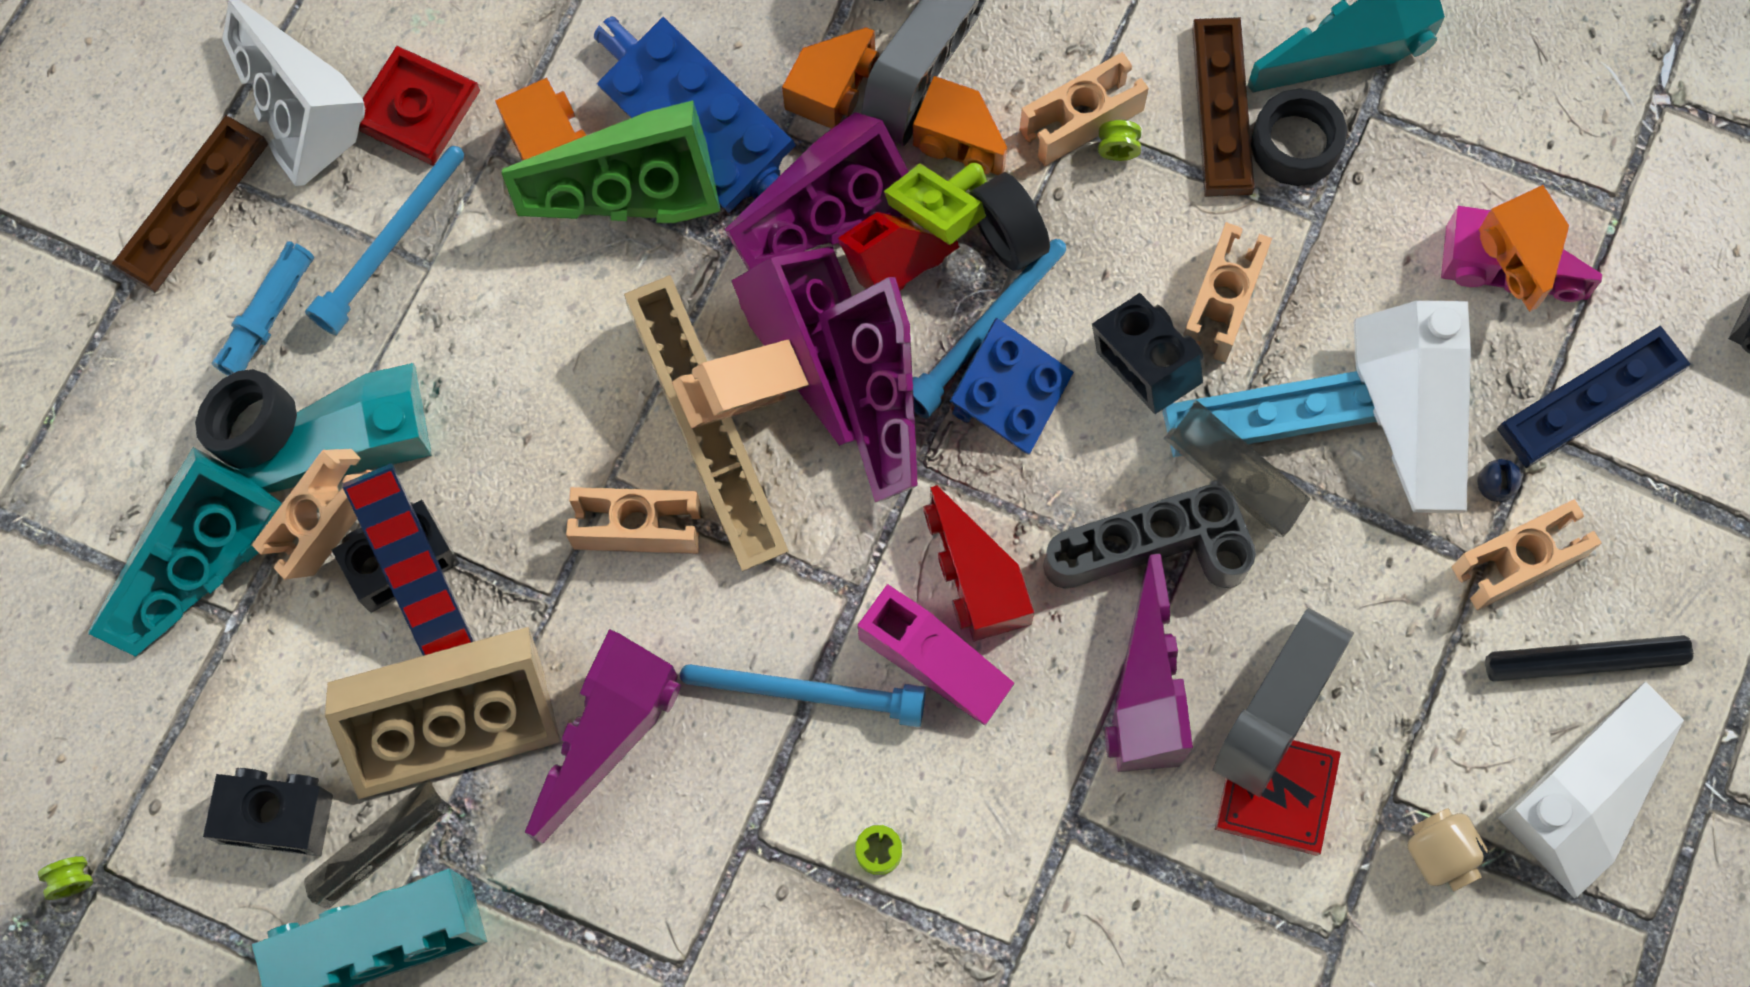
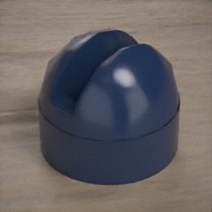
M1498 459L1489 462L1478 475L1477 484L1484 497L1494 502H1504L1512 498L1519 490L1522 475L1519 467L1512 461ZM1501 470L1506 472L1507 489H1501Z

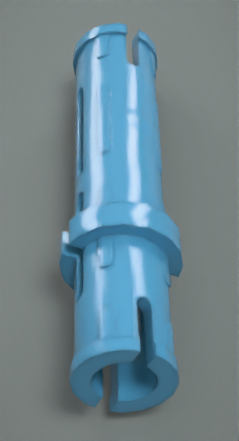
M291 241L286 242L279 258L265 277L248 308H246L242 316L237 315L231 326L234 329L212 362V365L217 370L227 376L237 371L245 370L260 345L267 344L271 337V334L268 332L273 326L275 319L289 300L304 272H306L315 258L310 251L297 243L294 245Z

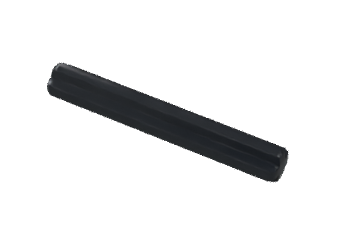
M1680 635L1494 651L1486 656L1485 667L1489 680L1494 682L1680 666L1691 662L1694 652L1690 638Z

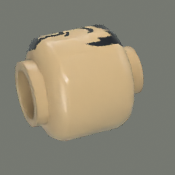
M1446 808L1411 827L1415 835L1409 839L1407 847L1429 885L1441 886L1449 883L1454 892L1482 878L1477 867L1487 861L1489 851L1468 815L1463 813L1452 814L1450 809Z

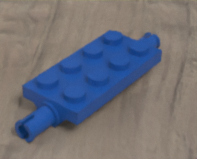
M614 16L608 17L603 21L614 35L613 37L600 25L594 32V39L601 43L618 62L596 84L630 118L645 112L693 100L708 147L719 205L728 213L743 199L751 196L756 199L780 176L779 166L782 159L796 146L794 141L667 19L662 17L639 41Z

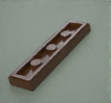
M1241 17L1194 19L1192 34L1204 197L1253 195L1255 186Z
M225 115L112 262L114 268L156 293L268 146L264 136Z

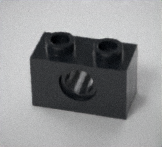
M236 768L235 776L216 774L203 834L204 838L221 845L321 857L333 794L318 786V778L300 774H287L286 782L267 780V772L249 768ZM278 798L280 809L277 816L273 820L263 823L261 820L263 805L270 799Z

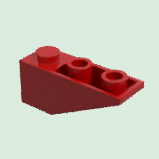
M938 485L930 487V504L923 506V511L930 534L939 533L945 551L938 553V560L945 581L954 580L959 598L952 600L960 629L969 628L972 640L975 642L1032 625L1034 610L1019 564Z

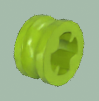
M1114 120L1102 124L1099 127V138L1102 141L1099 143L1098 153L1101 157L1113 161H1126L1138 157L1141 154V144L1138 141L1142 134L1141 127L1135 122L1127 120Z
M873 825L866 828L858 836L855 843V854L859 865L866 872L873 875H885L892 872L899 865L902 858V842L899 835L892 828L884 825ZM879 837L880 843L883 842L884 838H887L893 844L888 849L890 858L888 862L878 864V858H875L874 863H872L865 857L870 851L868 841L871 838Z
M75 856L51 863L38 871L39 881L47 883V888L43 890L46 900L69 897L93 885L92 876L83 872V869L88 864L86 857Z

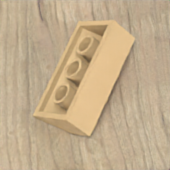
M529 627L327 682L325 718L358 799L560 743L544 670Z

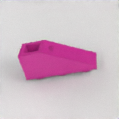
M1458 205L1446 225L1441 278L1455 280L1458 285L1464 287L1489 285L1502 287L1511 293L1506 282L1504 270L1496 258H1492L1486 253L1481 243L1478 229L1490 210ZM1563 249L1553 288L1549 294L1554 295V298L1564 302L1587 300L1602 282V274Z
M889 584L884 587L857 625L858 638L861 642L985 726L1015 684L932 613Z

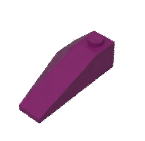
M854 112L818 138L724 230L748 270L771 257L804 252L827 243L834 245L839 243L838 237L876 212L901 217L903 214L889 206L884 191L909 171L883 121Z
M833 246L771 257L731 280L748 324L762 344L766 346L789 339L809 384L798 390V392L837 444L840 446L856 441L818 314L852 297L851 290Z
M888 277L818 314L875 502H882L918 486L910 323L896 278Z
M1161 554L1150 555L1144 570L1112 718V726L1105 727L1107 757L1116 758L1118 772L1180 767L1193 748L1184 680L1172 679V675H1176L1177 672L1176 657H1178L1176 636H1173L1172 633H1164V625L1170 623V603Z
M611 629L608 630L580 691V694L585 696V709L582 717L578 716L573 723H568L561 740L564 742L561 754L566 756L563 765L555 764L548 772L526 827L525 833L530 838L543 844L656 724L662 710L668 713L672 709L681 686L676 682L678 675L673 665Z

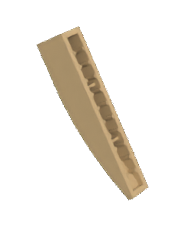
M671 275L624 293L627 308L742 572L789 552L732 417L691 429L671 383L680 376L692 374L693 368L707 362Z

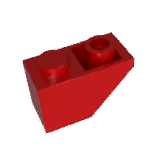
M880 212L874 213L838 237L858 283L865 289L888 277H895L899 291H901L906 286V283L927 269L940 265L945 257L960 248L957 240L949 245L911 219Z

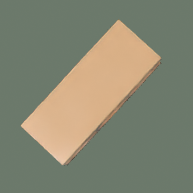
M1123 52L1022 108L1019 130L1027 142L1036 139L1034 131L1056 121L1061 123L1062 127L1049 134L1047 129L1037 133L1040 139L1038 158L1044 166L1098 137L1099 127L1102 124L1114 120H1128L1144 111L1149 87L1142 78L1135 81L1132 88L1113 97H1109L1106 94V91L1115 85L1118 89L1124 86L1127 74L1132 70V64ZM1080 105L1087 106L1093 112L1080 113L1074 107Z
M1228 222L1224 225L1183 337L1186 335L1191 336L1200 346L1201 342L1197 338L1201 329L1199 324L1203 317L1208 316L1214 321L1226 323V333L1218 332L1213 342L1218 344L1213 359L1226 363L1272 241L1271 237L1259 234L1254 249L1248 248L1245 256L1247 260L1252 262L1249 268H1243L1238 264L1226 262L1225 254L1230 253L1234 239H1240L1243 231L1241 227ZM1228 287L1235 292L1237 297L1232 299L1223 298L1217 294L1215 288Z
M789 339L701 363L692 369V374L680 376L671 382L691 429L777 403L786 398V393L798 391L809 385Z
M352 449L322 450L253 542L252 546L260 555L281 552L291 555L287 562L280 559L274 566V569L284 580L314 576L332 553L331 549L339 544L357 520L343 488L340 491L337 489L339 482L350 465H356L361 459ZM366 470L364 474H367L372 470ZM364 474L346 475L342 482L345 483ZM317 508L319 509L320 513L319 520L317 517ZM296 537L299 539L297 546L292 542Z
M570 487L569 502L575 511V519L568 518L566 537L574 550L699 554V533L696 532L695 526H686L685 531L660 528L659 522L661 516L690 514L692 519H701L702 506L697 491ZM586 511L609 513L610 523L607 526L578 527V519H585ZM642 512L647 515L646 522L640 528L631 530L622 526L624 519L631 513Z
M1575 499L1463 553L1451 566L1461 583L1471 578L1469 572L1475 566L1488 561H1494L1498 571L1505 578L1494 586L1488 578L1478 583L1480 589L1470 598L1477 611L1587 557L1602 544L1595 531H1592L1581 540L1577 538L1571 541L1570 547L1562 550L1556 548L1553 538L1547 531L1556 525L1559 529H1562L1572 521L1576 522L1584 517ZM1516 546L1529 549L1535 557V564L1531 565L1523 562L1516 553Z

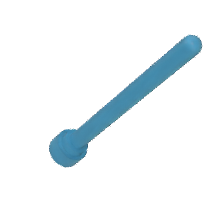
M451 146L444 152L333 293L327 291L323 297L318 295L305 310V313L315 324L332 335H338L349 321L347 316L351 310L349 303L463 161L464 152L460 147Z
M1051 240L1049 252L1031 262L929 374L922 373L919 378L912 377L914 413L927 419L941 405L940 397L944 394L943 387L977 351L995 318L1003 322L1065 254L1066 244L1063 240Z
M692 664L685 665L680 671V679L687 685L890 713V718L899 719V725L920 728L922 723L926 686L905 684L904 689L894 687L893 692Z

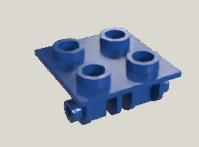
M995 318L950 399V402L955 406L952 414L964 422H970L972 417L1029 455L1074 372L1000 319Z

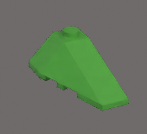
M693 100L645 112L505 167L501 172L518 216L577 219L580 215L611 216V221H627V217L657 218L656 223H677L720 212L708 147Z

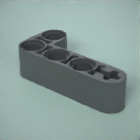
M920 0L877 59L867 81L861 114L882 120L893 142L905 146L913 134V123L933 77H938L975 24L986 0Z
M1213 484L1063 531L1055 535L1048 543L1043 567L1044 574L1052 584L1064 589L1074 588L1147 564L1150 555L1161 554V559L1194 548L1208 581L1217 587L1232 588L1239 585L1247 576L1254 564L1256 553L1235 497L1225 487ZM1204 505L1214 506L1221 512L1223 520L1219 522L1207 521L1202 518L1198 508ZM1159 520L1166 521L1173 526L1176 535L1169 538L1159 537L1153 532L1150 524ZM1108 536L1121 537L1127 543L1128 550L1118 554L1112 553L1105 548L1102 540ZM1090 543L1091 552L1085 553L1087 545ZM1220 551L1233 552L1238 556L1241 567L1237 569L1225 568L1218 561L1217 553ZM1066 552L1069 559L1077 558L1075 567L1069 568L1066 561L1058 562L1060 553Z
M1308 607L1248 708L1241 712L1222 745L1212 771L1260 797L1341 659L1354 632Z

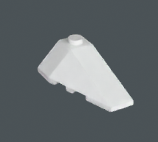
M229 0L222 40L241 83H251L257 103L253 110L258 121H268L275 139L271 140L269 146L276 161L295 186L305 185L356 142L360 122L363 121L365 116L364 101L346 78L333 67L242 1Z
M1413 301L1356 318L1354 321L1356 371L1361 383L1366 384L1375 407L1373 410L1378 426L1382 425L1393 452L1391 456L1412 511L1418 513H1465L1467 511L1471 361L1468 301Z
M1644 682L1498 819L1573 898L1578 897L1614 863L1684 720L1647 682Z

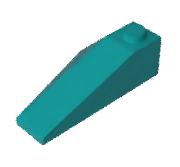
M1341 0L1331 8V13L1320 22L1314 32L1308 27L1302 28L1257 60L1253 65L1247 86L1254 93L1392 64L1410 54L1414 57L1420 56L1437 42L1436 35L1445 18L1441 1L1357 0L1349 6L1345 0Z
M414 363L366 373L297 412L291 436L276 455L254 468H232L238 470L266 492L272 493L294 488L322 450L352 449L361 458L356 465H350L344 476L381 468L391 463L394 465L432 456Z
M193 447L163 495L88 630V634L136 657L179 621L185 611L208 592L211 594L223 583V580L245 561L249 562L259 553L252 544L282 503L238 470Z

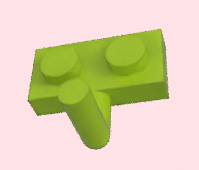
M919 163L884 191L889 206L949 245L986 217L982 202L966 193L968 189L972 191L987 182L984 170L978 163L967 165L948 181Z

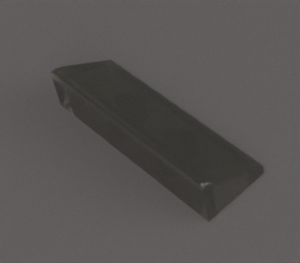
M1197 400L1163 438L1216 485L1228 489L1235 497L1237 503L1276 537L1284 538L1311 499Z
M431 780L424 781L310 873L304 880L307 897L313 904L330 909L450 811L452 806Z

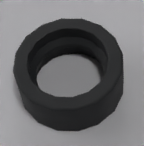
M1302 88L1282 91L1269 99L1258 114L1251 140L1256 163L1266 175L1280 183L1295 186L1316 183L1330 174L1343 152L1348 131L1344 114L1333 100L1318 91ZM1291 116L1311 120L1326 134V148L1317 157L1307 159L1290 157L1280 151L1271 140V130L1275 122L1281 118Z
M1004 172L970 191L971 196L982 202L986 217L978 222L977 225L990 248L1006 267L1012 271L1019 270L1049 252L1050 239L1042 216L1032 198L1015 177Z
M254 369L237 371L223 378L206 395L199 407L195 421L196 436L205 449L225 464L237 469L254 468L270 460L288 441L294 430L297 418L295 401L282 386L266 373ZM263 400L261 411L254 423L242 434L229 439L232 426L238 416L248 406Z

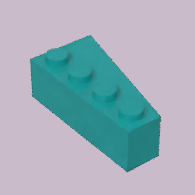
M448 868L402 887L380 892L358 904L329 909L320 913L319 919L301 926L299 923H289L275 927L267 932V939L252 944L262 987H355L486 943L487 938L471 881Z

